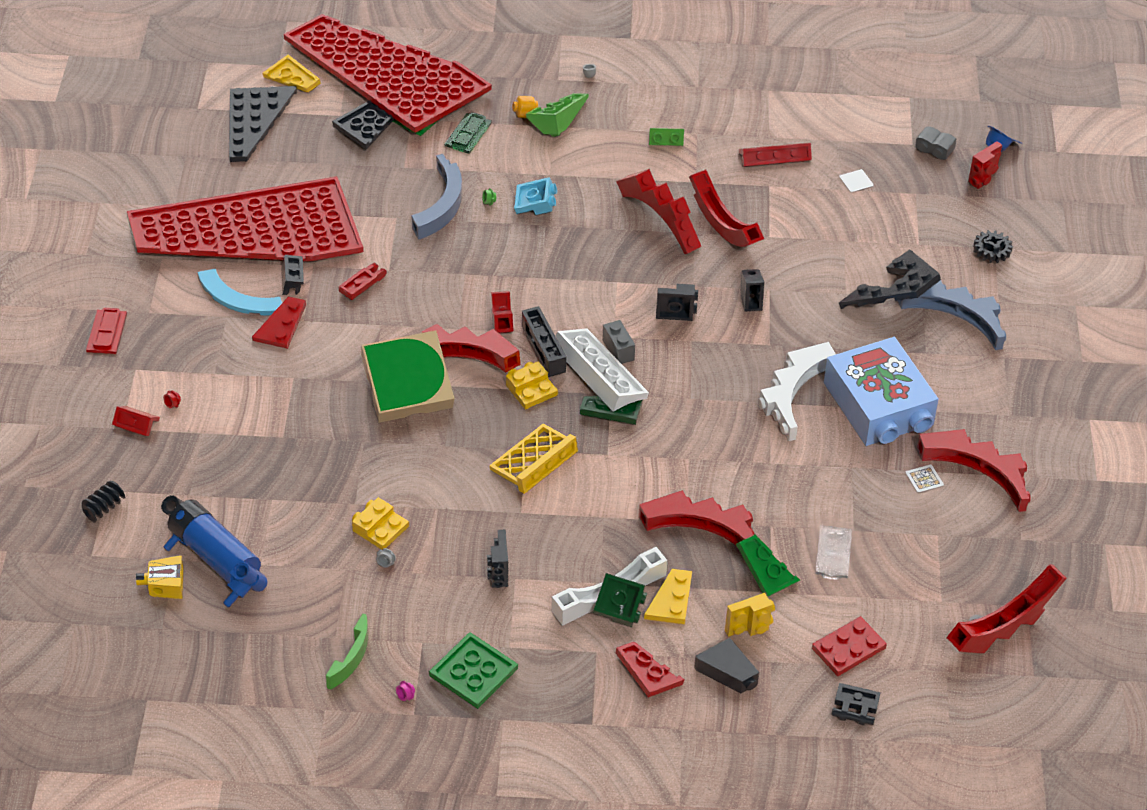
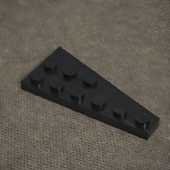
M369 100L332 122L334 128L364 149H367L395 118Z

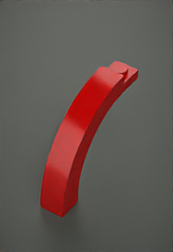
M706 169L689 176L696 192L693 195L699 208L710 225L721 237L729 243L740 247H746L764 239L758 223H743L729 212L719 198Z

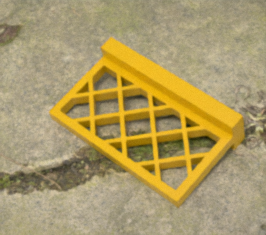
M542 424L489 465L490 470L517 485L518 490L525 494L578 452L576 437L572 434L565 436L551 427ZM542 432L549 434V436L538 437ZM550 441V445L539 446V442ZM552 441H561L558 444L552 445ZM529 443H536V446L525 447ZM541 451H548L544 455H539ZM536 452V456L525 457V453ZM522 453V457L511 458L514 454ZM525 462H534L532 465L525 466ZM523 463V466L512 467V464ZM509 464V468H499V466ZM521 472L516 477L512 475V473Z

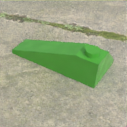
M573 93L560 98L559 102L547 103L546 108L541 109V107H537L526 113V117L543 134L559 136L561 132L568 128L589 95Z

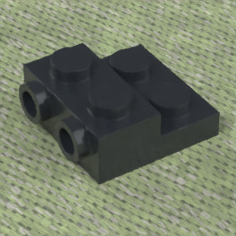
M676 284V289L658 288L656 319L693 321V314H697V303H694V301H698V290H695V285Z
M506 529L497 530V538H494V546H491V555H487V578L492 580V588L508 587L509 561Z

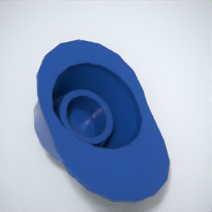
M987 126L990 129L986 138L987 146L999 142L1002 144V152L1013 141L1021 143L1009 138L998 129Z

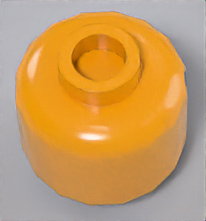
M518 96L516 101L512 103V110L519 118H527L526 113L538 107V101L532 96Z

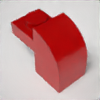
M510 291L491 292L494 330L498 333L514 332Z

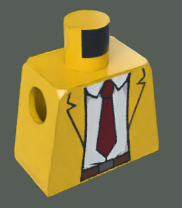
M182 555L150 561L148 563V573H136V585H148L149 595L152 597L183 599L184 567Z

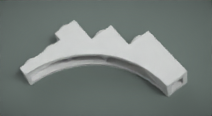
M829 342L788 352L784 362L785 368L774 371L773 379L771 380L772 387L760 390V398H758L759 408L763 409L766 416L773 414L774 420L778 421L780 430L783 435H786L788 441L796 440L798 428L792 414L791 403L804 383L826 370L827 357L836 355Z

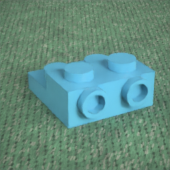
M550 177L518 184L514 206L516 214L532 210L535 215L551 212L553 206H556V199L554 197V194H557L556 184L552 183Z

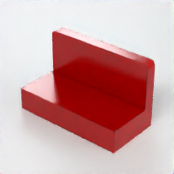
M117 406L112 425L149 436L153 421H159L160 417L128 406Z

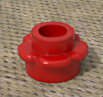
M169 390L163 396V400L168 408H178L181 397L179 393Z

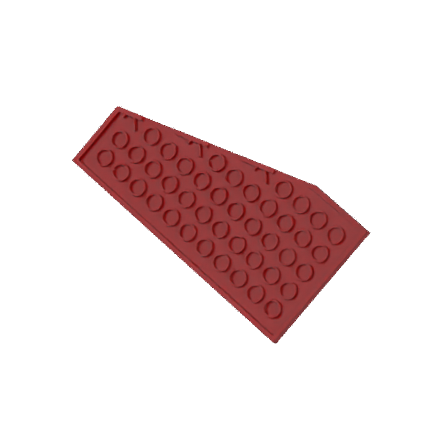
M323 14L284 34V40L365 98L372 101V103L378 105L379 108L385 110L386 113L391 114L393 118L414 133L492 90V84L458 61L453 60L450 62L430 55V52L427 50L387 40L384 35L364 28L359 30L340 23V20Z

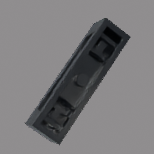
M540 307L522 310V328L542 366L548 372V377L566 373V355Z

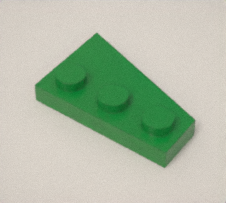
M756 534L736 544L760 590L767 597L800 581L796 575L793 576L787 570V566L773 555L769 547Z

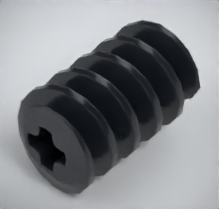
M107 481L105 485L95 490L87 499L82 500L83 513L91 522L96 523V516L102 518V511L106 514L109 513V508H115L114 502L120 504V497L126 498L124 491L116 482Z

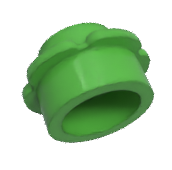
M491 188L484 190L482 194L483 203L489 204V206L495 203L496 192H493Z

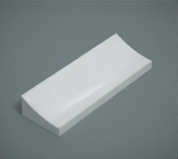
M588 329L557 332L556 338L566 355V362L613 412L629 403L647 399L649 392Z

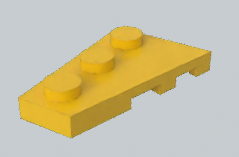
M286 55L263 72L264 78L287 86H296L297 89L307 93L321 84L320 79L290 55Z
M672 569L645 612L644 619L685 624L692 571Z

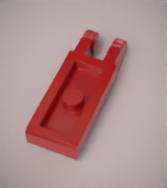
M372 263L338 287L339 292L353 300L377 281H381L386 276L387 270L384 268L378 270V264Z

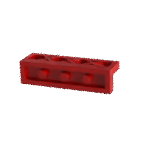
M811 143L739 149V154H742L743 166L812 160Z

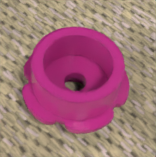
M401 681L400 685L396 687V694L401 701H410L414 698L415 688L411 683Z

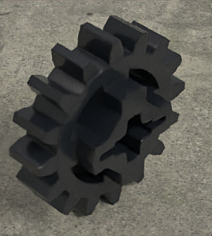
M987 230L986 234L981 232L980 236H976L973 244L974 252L977 253V257L982 256L983 261L988 259L989 263H992L993 260L999 263L1000 259L1006 261V258H1010L1013 250L1012 241H1008L1009 236L1004 237L1003 232L997 234L996 230L993 233Z

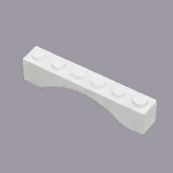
M654 547L638 555L632 563L615 576L646 586L666 576L667 559L657 547ZM603 582L586 588H569L552 596V613L562 626L594 610Z

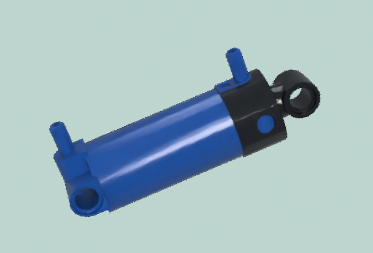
M174 495L167 496L163 500L161 508L169 516L167 522L168 529L173 533V536L163 546L164 549L170 551L180 540L221 576L233 590L223 602L225 606L230 607L239 596L243 598L250 589L260 592L266 588L268 581L266 576L259 571L261 567L259 558L219 523L197 500L190 499L183 502Z

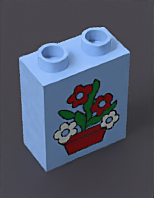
M895 337L827 357L824 384L865 446L877 442L887 444L894 441L899 435L912 431L922 433L934 425L939 399Z

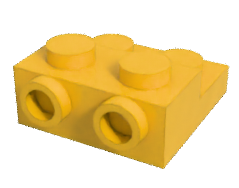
M539 361L535 363L528 362L523 368L519 370L512 369L506 375L507 388L525 410L558 395L557 388L548 379V372Z
M379 497L374 501L369 500L365 510L361 513L356 512L352 517L353 532L381 550L387 548L409 527V521L395 513L394 507Z
M765 593L728 605L725 623L727 636L739 635L744 631L753 636L763 634L769 630L770 624H773L771 612L775 611L773 601L769 600Z

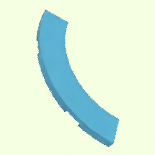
M216 269L198 272V278L204 290L215 301L229 309L245 314L251 312L266 316L272 315L282 304L281 297H252L231 289L220 279Z

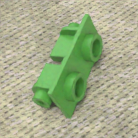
M650 128L649 145L684 146V129Z

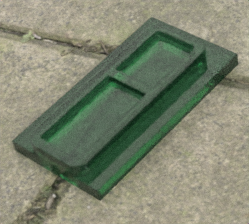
M475 112L466 113L444 143V146L470 154L491 125L492 120L486 119V116Z

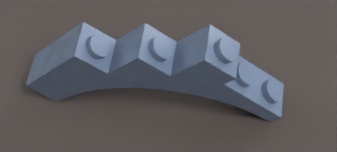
M940 280L920 297L898 301L901 309L924 308L955 315L979 329L992 343L995 350L1003 349L1006 333L1002 330L998 314L1001 312L1000 305L996 303L993 296L973 299V295L969 293L967 287L947 290L945 284H942Z

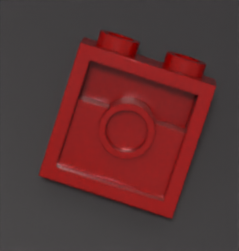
M999 142L993 143L975 154L972 158L968 182L977 189L988 185L992 179L991 175L998 170L1002 144Z

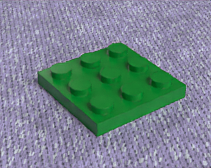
M469 632L429 671V676L478 709L518 670V663Z

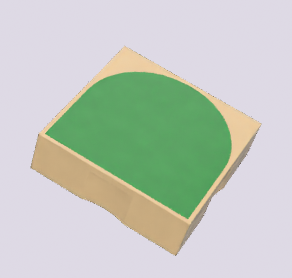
M436 331L362 345L361 357L367 379L372 388V400L378 423L405 418L416 413H430L453 408L455 398Z

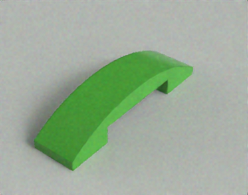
M364 613L354 627L355 643L343 663L335 660L326 674L328 689H333L345 681L358 667L365 654L368 644L367 615Z

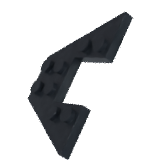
M909 249L886 266L888 273L905 275L903 278L896 280L895 284L889 288L867 284L859 285L855 291L841 300L839 305L841 309H844L850 304L858 303L859 306H864L867 304L884 303L887 299L894 298L895 301L918 298L938 283L941 277L934 268Z

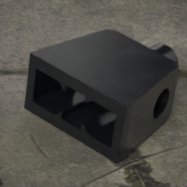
M759 269L741 271L740 293L744 312L763 311L764 279ZM751 293L755 295L754 298H750Z

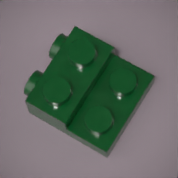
M606 573L593 613L613 619L612 622L632 628L633 623L638 624L641 612L638 611L639 605H644L647 593L644 592L645 585Z

